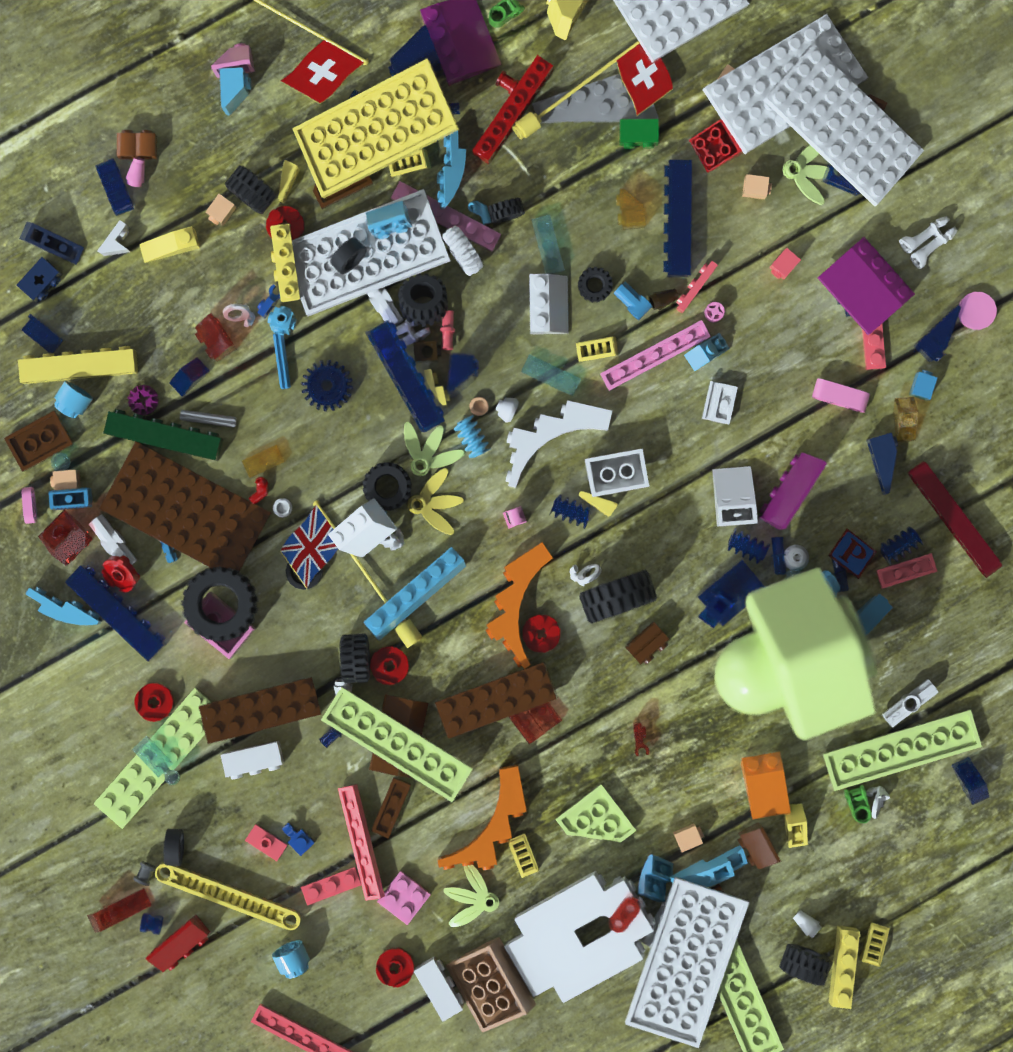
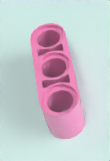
M824 379L816 380L812 394L814 399L865 413L870 394Z

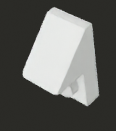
M119 220L98 249V252L103 256L130 252L119 243L120 240L123 241L128 235L129 227Z

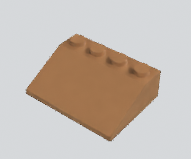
M500 937L480 945L445 965L482 1033L526 1015L536 1005L516 966L504 948Z

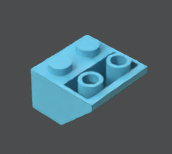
M403 201L366 212L368 230L375 238L385 239L390 236L389 234L395 232L404 233L408 231V228L412 227L407 207Z

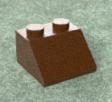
M758 822L738 833L740 838L737 840L743 849H747L749 855L746 857L751 866L755 865L759 870L781 862L765 830Z

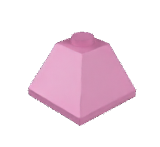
M239 43L229 48L211 65L216 77L220 78L221 68H243L246 73L255 72L250 46L245 43Z

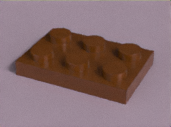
M55 410L4 438L22 472L74 445Z

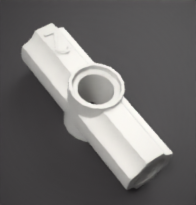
M385 288L367 293L370 302L376 311L381 314L390 329L403 321Z
M102 514L88 524L101 540L100 543L108 554L119 557L124 555L129 558L131 564L137 561L125 545L124 538L117 530L112 528Z
M927 679L910 693L903 695L897 703L883 712L882 715L889 725L894 727L912 712H916L921 705L935 696L938 691L930 680ZM909 698L914 700L912 708H907L906 701Z

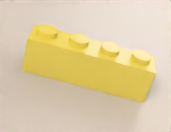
M837 926L829 1003L832 1007L847 1009L852 1007L860 931L854 927Z

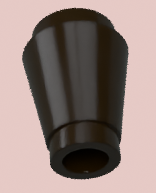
M675 288L653 292L649 296L653 310H661L679 299Z

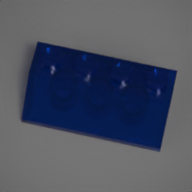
M451 353L448 395L450 398L454 399L474 382L475 377H478L479 362L475 360V355Z

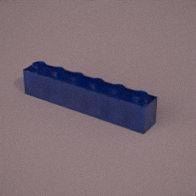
M669 160L668 164L664 165V177H667V184H664V196H667V203H664L663 213L667 215V222L663 224V234H667V242H663V253H667V260L663 261V272H666V277L689 278L691 275L692 160Z
M384 320L365 331L418 428L421 432H427L445 421L443 418L444 412L440 406H436L434 402L435 396L430 389L426 388L424 384L426 380L422 373L417 372L415 368L416 362L411 355L407 354L405 350L407 346L403 339H399L397 336L395 324L389 320Z
M80 565L65 583L147 662L152 661L167 645L164 642V636L158 631L155 633L150 628L152 625L143 618L141 620L136 615L138 612L131 605L127 606L122 602L124 598L117 592L113 593L109 589L110 585L101 578L99 580L95 576L96 571L92 567Z

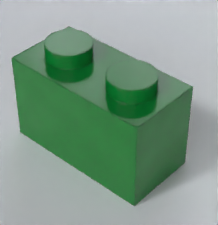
M620 119L619 146H624L625 149H634L635 146L652 149L658 145L659 119Z

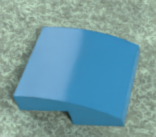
M649 855L640 876L638 894L657 902H665L666 883L671 882L670 876L673 875V863L658 856Z

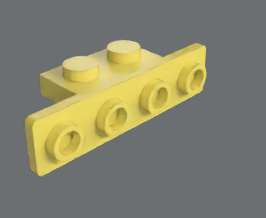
M290 225L271 226L274 250L271 251L272 262L276 264L274 278L275 282L278 281L281 302L300 300Z

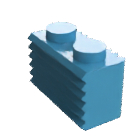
M91 488L49 491L50 509L91 508L93 506Z

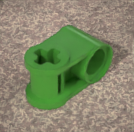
M502 0L490 9L489 23L492 27L500 28L521 14L525 7L521 6L517 0ZM498 13L502 15L503 18L500 20H495L492 16Z
M863 784L859 788L849 791L845 789V798L853 819L859 823H867L872 815ZM860 809L866 811V816L863 819H858L857 812Z

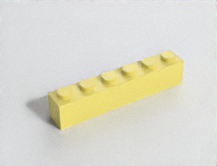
M130 346L119 347V350L111 351V348H101L100 352L92 353V350H81V354H73L71 351L62 352V356H54V353L42 354L43 357L35 358V355L23 356L24 359L18 360L19 379L22 384L138 374L136 350L130 349Z

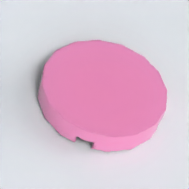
M972 292L961 299L957 314L960 322L965 327L981 330L993 323L997 307L994 300L988 294Z

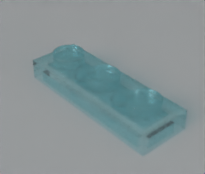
M550 215L531 219L545 274L564 271Z
M530 354L521 373L572 397L581 378Z

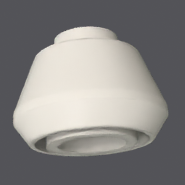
M516 398L500 400L496 408L499 411L498 416L506 423L511 422L519 401Z
M791 545L783 553V562L790 570L799 571L808 564L809 554L800 545Z

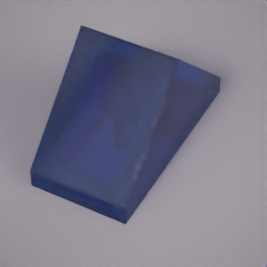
M196 357L181 367L169 383L183 397L210 370Z

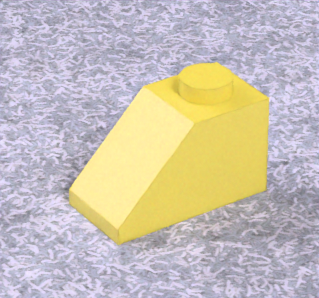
M802 803L790 804L791 813L783 814L788 847L808 845L807 820Z

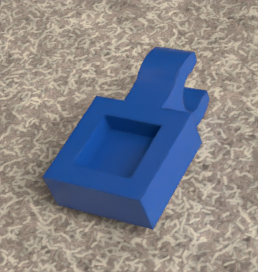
M274 284L269 288L270 297L266 300L263 299L257 307L259 309L257 313L265 319L280 299V293L278 295L273 293L276 288Z
M289 822L282 829L291 838L287 843L300 856L315 843L302 828L297 832Z

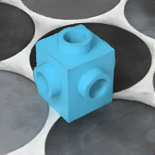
M280 306V308L275 307L274 312H270L268 323H270V328L274 333L290 335L291 329H295L297 319L290 308ZM279 317L285 318V320L279 321Z

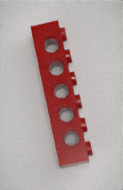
M539 55L536 56L474 147L473 155L488 165L512 132L515 122L522 117L552 73L553 65Z

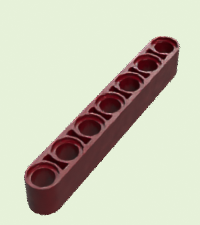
M922 461L909 470L907 473L983 576L988 578L1002 567L1000 560L928 464Z

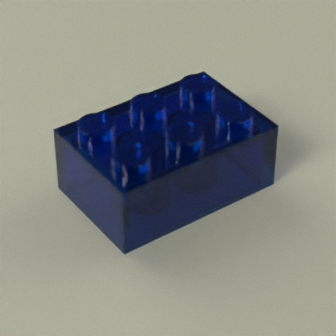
M739 560L696 597L719 625L724 626L746 607V598L749 593L765 586L745 562Z

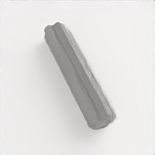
M181 410L180 420L227 427H236L237 418L232 416Z

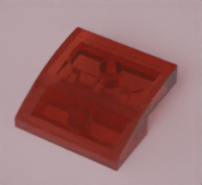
M549 702L509 716L529 745L562 721Z

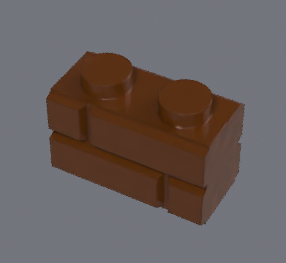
M652 622L629 642L625 648L640 665L643 662L646 665L654 658L653 653L657 650L661 652L669 645L667 643L669 638L655 622Z

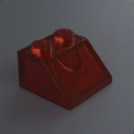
M212 313L195 326L197 330L195 335L200 343L204 342L207 346L205 351L210 359L214 358L216 361H219L237 350L218 318Z
M63 510L38 535L49 553L65 566L73 561L93 540L88 531L67 510Z

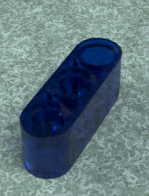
M114 158L95 165L115 215L119 216L134 210V205Z

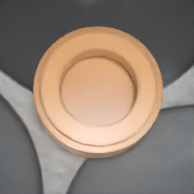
M475 397L471 400L470 410L474 415L483 416L487 413L489 405L485 398Z

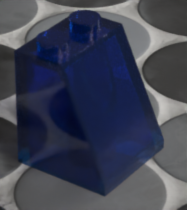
M426 25L422 26L390 58L391 65L388 68L391 77L425 59L430 61L434 72L441 70L440 60Z

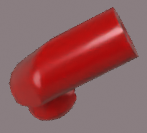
M258 477L255 480L256 492L249 497L253 504H257L267 496L269 483L266 478Z

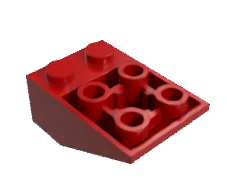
M722 119L689 140L707 173L743 154L742 149Z

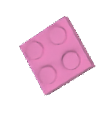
M400 870L384 891L385 897L378 899L377 902L408 925L431 893Z

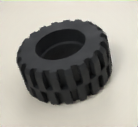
M226 567L208 568L203 572L197 573L187 583L188 587L184 589L182 594L184 598L181 600V606H183L184 610L182 614L186 618L189 628H192L197 635L207 640L226 641L239 637L254 623L255 615L258 613V596H256L254 585L241 572ZM226 586L233 590L238 598L237 612L226 622H214L203 611V597L212 587Z
M642 570L580 592L579 598L587 621L592 624L652 603L657 600V594L649 572Z

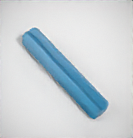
M274 333L273 339L280 388L288 389L291 387L284 335Z

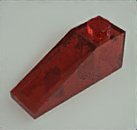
M143 888L88 914L87 917L94 932L97 933L152 906Z

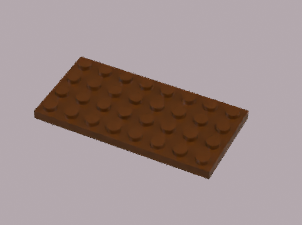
M136 441L99 508L210 568L226 567L239 572L271 515V512Z

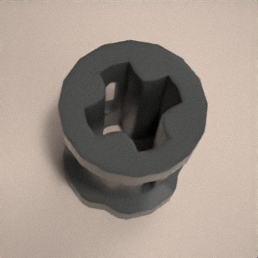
M141 861L140 870L133 880L139 884L149 886L150 877L157 867L148 862Z

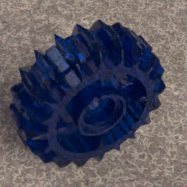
M321 360V367L314 363V371L310 368L307 369L310 376L303 375V378L307 379L308 382L301 383L302 386H307V389H303L302 393H309L305 400L307 401L312 398L311 406L318 403L316 406L317 410H320L323 405L325 412L328 411V406H330L332 411H335V404L342 408L340 401L348 402L344 398L345 395L348 397L352 396L351 393L347 392V389L352 390L353 386L347 383L353 382V379H346L350 372L342 373L345 366L342 365L338 369L339 363L337 361L331 366V360H327V366H325L323 360ZM325 381L332 382V388L329 391H325L322 388Z

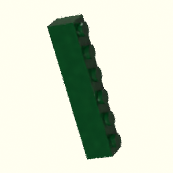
M115 409L114 412L108 411L103 434L218 461L223 439L219 438L218 433L208 431L206 435L200 433L201 429L193 427L185 430L181 429L182 425L171 422L169 426L163 424V420L156 418L148 421L144 420L145 416L133 413V417L125 415L126 411Z

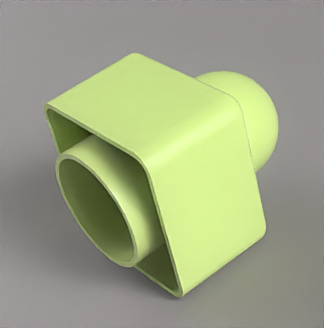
M819 567L748 594L746 607L754 633L730 643L720 654L715 667L717 689L728 705L742 713L755 715L764 714L783 707L795 734L801 739L812 738L875 714L867 679L876 676V667L866 635L848 598L845 595L835 598Z

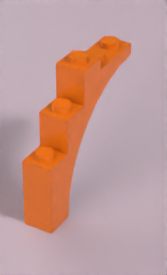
M543 542L504 567L506 570L503 572L508 582L513 581L514 584L495 596L497 599L494 601L500 611L504 609L505 613L486 624L488 629L485 630L491 640L495 638L498 641L504 637L505 640L502 643L508 651L512 650L515 654L513 659L517 666H523L524 669L531 664L523 650L519 636V610L524 592L531 579L541 567L553 558Z
M518 764L499 768V799L488 825L467 846L454 853L438 857L439 868L443 867L444 870L455 868L456 864L461 863L462 866H469L474 864L473 861H477L478 868H483V870L493 869L494 865H497L494 842L497 841V844L509 842L508 839L512 838L508 815H512V818L523 816V812H527Z

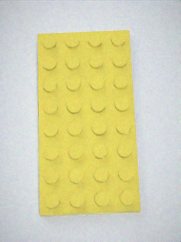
M425 59L292 129L322 198H326L458 131L459 127L432 65L428 59Z

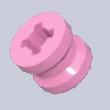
M711 302L704 311L705 318L713 323L721 320L725 313L723 305L719 302Z

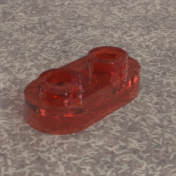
M626 897L620 903L609 920V926L612 931L622 933L629 927L640 911L641 906L638 899ZM627 906H633L634 910L629 911ZM617 920L621 921V922H622V925H621V926H617V925L615 924V921H617Z

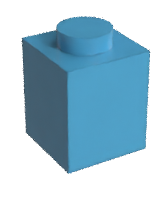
M926 370L916 373L909 395L925 401L931 400L938 377H934L932 372Z

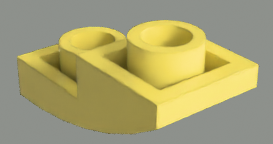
M432 369L424 370L432 393L443 407L447 406V401H450L448 390H444L443 386L435 387V384H439L437 374L432 373Z

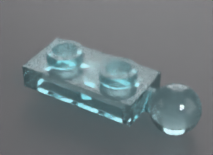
M148 736L143 738L132 749L157 777L164 774L167 784L176 785L180 781V774L176 770L169 769L173 765L172 761Z

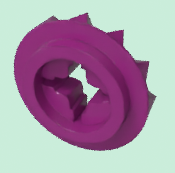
M137 385L130 391L127 397L128 406L134 413L139 415L151 414L155 411L159 402L157 392L148 385ZM140 393L144 397H150L145 401L146 408L142 403H136L140 399Z

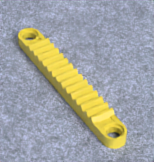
M165 863L160 864L155 870V876L161 883L281 928L295 930L301 923V916L294 909L246 892L245 890H240L237 887H232L229 884H224L208 876H203L200 873H195L179 866H166ZM166 867L170 870L168 878L160 875L161 868ZM288 915L296 917L297 921L294 925L287 924L286 917Z

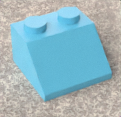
M243 68L220 69L221 107L226 115H231L248 96V89H251V78H249L248 73Z

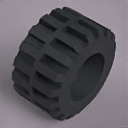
M239 165L225 182L230 192L259 214H263L277 197L275 191L244 166Z
M426 273L424 276L416 274L417 277H409V281L405 280L403 286H400V310L402 316L407 318L409 323L413 321L416 326L422 324V327H426V324L431 326L434 325V321L439 322L441 317L445 316V311L448 309L446 287L434 275L430 277ZM423 296L432 298L428 303L421 304L415 302L417 298Z
M384 462L376 464V466L370 468V471L366 473L363 480L365 498L368 501L375 498L384 511H392L402 507L411 495L412 484L409 475L401 466L394 463ZM390 475L398 481L399 489L395 496L384 498L378 494L376 483L382 476Z
M366 634L341 636L340 667L344 683L369 681L370 650Z
M787 944L779 967L785 973L799 980L822 986L826 983L833 962L828 957L797 944Z

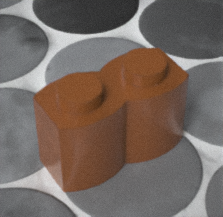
M122 130V133H117L118 159L133 160L134 157L145 160L157 159L156 134L152 133L151 130H141V133H133L132 130Z

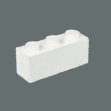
M279 741L221 754L225 777L231 776L232 780L243 777V773L250 772V775L262 773L261 769L277 770L280 769V765L284 764Z
M434 956L415 967L414 973L441 1020L445 1021L463 1010L462 1004L464 1000L460 993H455L453 989L455 985L451 977H446L443 970H445V967L441 960H436Z

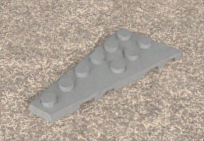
M619 73L584 85L540 119L541 123H581L659 118L654 104L636 116L634 103ZM570 91L532 103L534 112L539 115Z

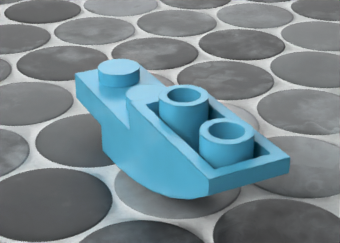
M458 131L444 137L443 145L446 147V154L444 156L445 166L437 173V184H440L437 202L440 203V209H444L454 197L465 168L466 149L459 148Z
M38 586L36 588L30 587L26 592V595L41 603L38 611L48 617L76 625H98L102 623V620L99 619L100 615L92 610H89V612L82 608L83 605L76 600L72 602L66 601L62 605L63 601L54 596L50 598L45 595L47 592Z
M739 845L708 862L702 859L670 876L672 884L674 878L677 877L710 887L734 877L733 871L743 867L748 862L743 848Z

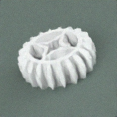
M450 227L442 234V238L451 254L467 275L476 274L483 268L480 257L459 227Z

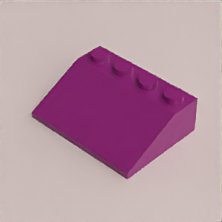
M447 0L420 10L422 20L448 86L502 66L477 0Z
M865 237L859 240L817 277L867 335L871 334L915 295Z
M803 452L799 455L795 454L790 461L791 468L789 471L785 470L779 479L782 481L778 488L775 486L769 494L771 497L768 504L764 503L760 508L759 513L761 515L759 518L777 530L786 529L824 470L827 462Z

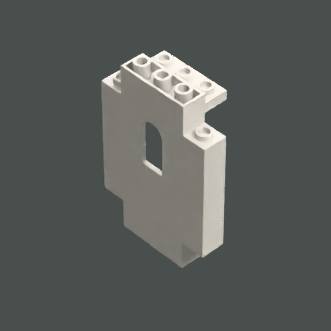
M594 871L516 915L514 920L522 934L508 941L504 948L533 997L554 987L564 1003L643 960L645 948L637 940L653 932L654 924L656 923L653 916L647 914L644 909L646 905L643 899L637 897L634 892L636 888L631 880L628 881L626 876L623 878L619 876L613 880L612 884L605 887L606 882L601 874L598 875ZM600 916L609 917L613 922L612 931L583 946L574 930Z

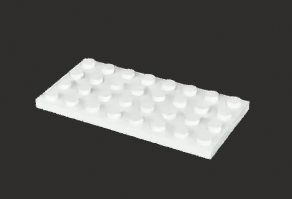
M827 14L704 87V93L744 154L790 127L764 99L813 44L856 85L868 79V76Z
M814 44L764 99L776 113L874 206L879 204L924 151Z
M424 189L369 210L372 211L403 201L407 207L412 227L408 228V231L404 233L395 232L389 234L390 236L385 239L375 238L368 230L366 212L292 240L299 293L307 316L450 262ZM355 237L366 247V254L351 271L346 274H340L330 264V259L345 241Z
M675 877L625 1024L699 1048L749 902Z

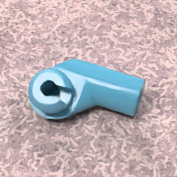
M472 201L468 204L470 212L481 216L483 225L492 223L487 205L478 201Z

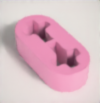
M33 487L22 488L24 521L26 524L36 523L35 491Z

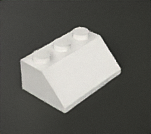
M530 274V334H568V276Z
M643 449L585 459L592 497L649 487Z
M375 498L357 509L328 535L339 550L362 558L397 530V527Z

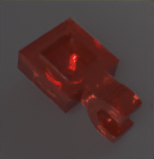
M634 722L635 755L639 756L638 751L640 748H644L646 755H649V748L643 743V738H646L645 726H642L641 722Z

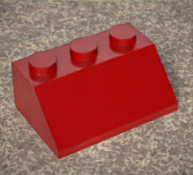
M194 915L153 949L145 959L162 972L167 969L171 971L179 964L177 961L182 956L186 959L194 952L192 949L197 944L201 946L208 940L207 936L210 931L199 917Z

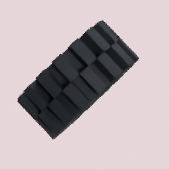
M521 198L507 199L488 207L492 223L509 221L525 214Z
M590 267L582 272L578 281L580 295L586 301L589 300L592 303L605 300L610 295L613 286L612 278L604 268ZM596 277L602 281L603 287L600 291L593 292L588 288V281L591 278Z

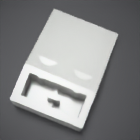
M751 466L712 469L717 527L758 523Z

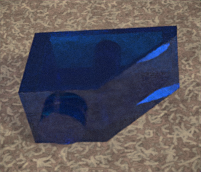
M969 757L952 764L958 781L972 805L990 797L987 784Z

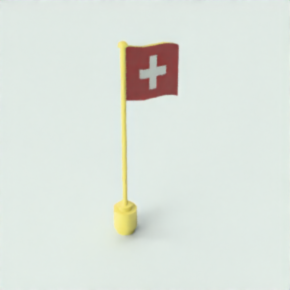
M254 0L323 39L319 45L304 57L293 72L280 80L318 103L324 102L335 93L350 74L361 65H368V58L360 57L264 1Z
M637 41L539 115L536 113L532 114L531 112L527 113L515 122L512 129L519 139L528 138L541 128V117L615 62H617L622 82L634 103L636 116L673 90L670 74L662 59L659 58L652 63L640 42Z

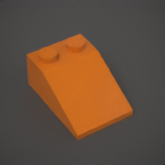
M780 752L742 758L741 768L752 820L791 813Z

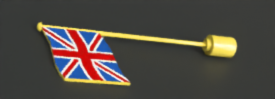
M318 500L313 502L315 507L307 519L288 537L280 550L306 589L313 577L331 560L338 549L328 535L336 527L319 505L320 501ZM350 554L381 599L386 603L388 600L355 555ZM404 619L394 629L407 648L423 638L410 619L407 621Z

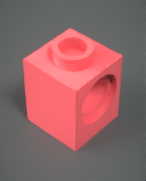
M786 247L769 268L772 269L771 273L776 278L784 280L801 259Z

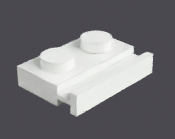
M710 381L702 419L729 425L738 387Z

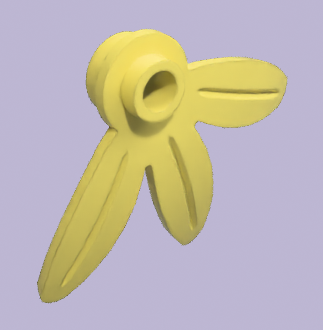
M443 468L428 479L420 495H414L409 498L407 507L413 514L421 513L425 520L435 529L445 534L453 535L454 529L441 515L432 510L451 508L464 502L462 497L453 495H441L431 498L440 488L448 474V469ZM415 501L419 502L418 508H415L413 505Z

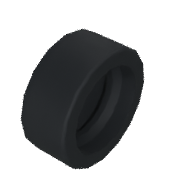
M350 238L334 252L330 259V264L340 274H346L363 259L367 251L366 247L357 238Z
M287 563L285 571L289 583L295 588L306 589L302 582L295 579L293 569ZM323 568L311 580L307 589L313 588L320 582Z
M167 829L164 840V863L166 866H181L184 855V832L182 829Z

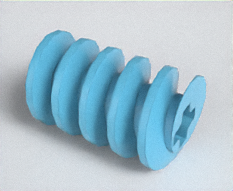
M474 415L458 422L454 428L455 431H461L458 434V438H464L461 442L462 445L468 444L465 451H472L469 458L478 457L492 449H485L489 444L488 442H482L485 435L478 436L481 428L475 429L477 421H470Z

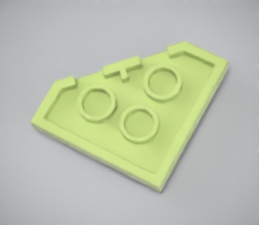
M602 784L556 818V821L565 833L571 836L622 842L636 831Z

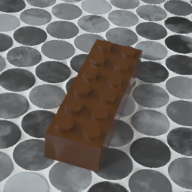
M542 662L435 702L449 739L556 700L558 695L546 663Z
M312 676L198 706L208 744L321 715Z

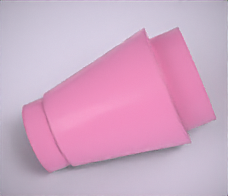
M133 158L126 176L128 185L142 187V183L145 182V159Z

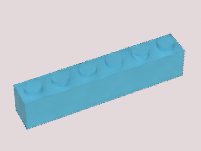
M452 547L449 548L364 621L367 629L380 641L466 567L465 561Z

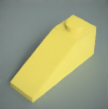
M192 226L167 233L140 244L144 263L200 248L196 231Z

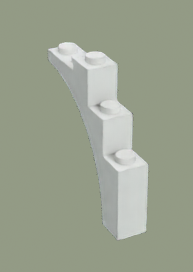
M567 401L566 405L562 404L560 415L563 416V419L540 414V419H535L533 429L537 430L536 433L514 428L513 432L509 431L507 443H510L509 448L517 450L512 452L510 463H513L512 471L508 470L506 482H509L508 486L516 488L520 474L528 460L548 441L575 430L598 429L607 431L612 411Z

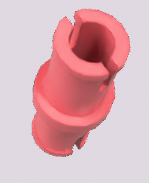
M447 310L445 311V316L442 317V327L440 328L442 333L441 349L453 350V333H455V328H453L454 311Z

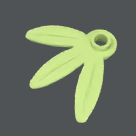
M809 145L800 153L796 161L789 160L784 163L783 173L788 179H795L797 186L807 198L823 205L825 203L823 196L806 177L825 179L836 176L838 171L827 166L806 165L819 155ZM789 167L793 168V173L790 172Z
M410 422L404 424L405 443L413 458L411 471L416 476L426 475L430 468H440L453 464L465 455L464 450H452L432 457L442 440L444 430L442 425H439L430 434L421 451L419 439ZM422 465L424 469L418 470L416 466Z
M473 865L464 866L468 881L477 893L456 887L444 889V893L450 898L462 903L474 904L455 915L449 922L451 927L465 925L477 918L484 910L492 912L499 906L497 895L488 892L484 879ZM488 899L493 900V904L491 906H488L486 904V901Z

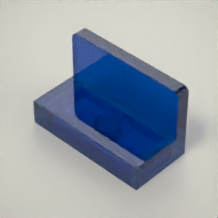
M29 314L30 320L21 330L46 351L54 353L64 339L36 316Z

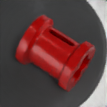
M503 70L495 85H500L511 94L520 80L513 79Z

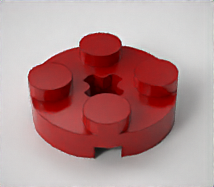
M280 206L269 213L266 220V230L271 238L270 227L280 225L285 220L291 224L292 240L303 235L305 223L298 210L290 206Z
M124 555L121 557L111 556L103 563L102 575L105 581L113 588L115 586L120 588L119 591L129 592L140 580V575L130 563L129 558Z
M536 615L529 618L523 627V640L526 646L538 653H546L554 649L560 640L558 623L548 615ZM544 628L547 636L545 638H537L538 634L536 631Z
M388 646L381 648L373 655L370 668L377 681L385 685H393L405 678L409 670V662L406 654L401 649ZM389 660H392L393 665H395V669L391 668V670L388 671L387 667L384 666L385 662L388 663Z
M150 683L137 692L134 705L136 711L143 719L156 722L170 714L174 706V698L168 687L160 683ZM153 697H156L159 701L156 708L149 703V700H152Z
M402 948L387 949L377 960L376 974L378 979L385 985L395 988L402 987L410 981L414 973V961L411 955ZM392 963L400 965L398 968L399 972L390 970Z

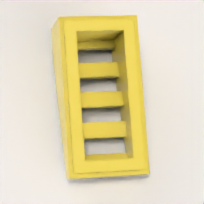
M420 149L399 160V171H397L395 163L389 165L391 177L431 168L426 149ZM419 155L421 156L422 165L419 162ZM410 157H413L414 163H415V167H412V163H411V158H410ZM403 159H406L407 169L404 168Z
M287 160L283 162L278 199L283 204L286 202L300 171L298 165Z
M614 336L576 343L579 362L618 356L617 342ZM607 342H610V353H608ZM599 343H602L603 354H600ZM592 344H594L596 355L592 354ZM583 346H587V357H585Z
M580 491L578 497L607 517H610L618 506L616 502L598 496L592 497V494Z
M525 833L509 839L508 844L521 877L523 878L538 872L539 867ZM524 841L525 844L514 848V844ZM527 848V852L517 855L516 852ZM530 856V859L520 863L519 859ZM528 864H533L532 867L527 868L525 870H523L522 868L523 866H526Z
M873 922L870 923L860 956L862 962L880 967L890 930L889 927ZM873 931L883 932V935L874 934ZM872 937H873V938H876V939L881 940V942H880V943H877V942L871 941V939H872ZM870 945L878 947V951L870 949ZM868 953L876 955V958L868 957Z

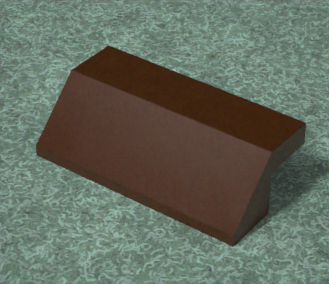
M385 694L381 711L422 736L429 703ZM372 753L369 770L413 778Z

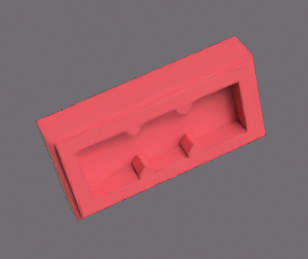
M255 824L245 839L246 842L275 861H278L288 845L257 824Z

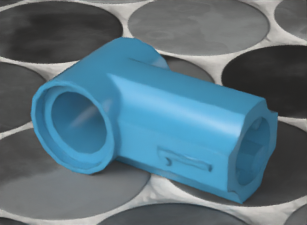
M626 282L621 284L613 293L628 307L627 310L637 320H640L652 308L651 303L645 297L639 295Z

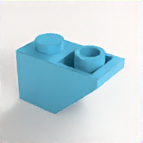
M718 333L684 356L693 370L696 371L730 348L725 339Z

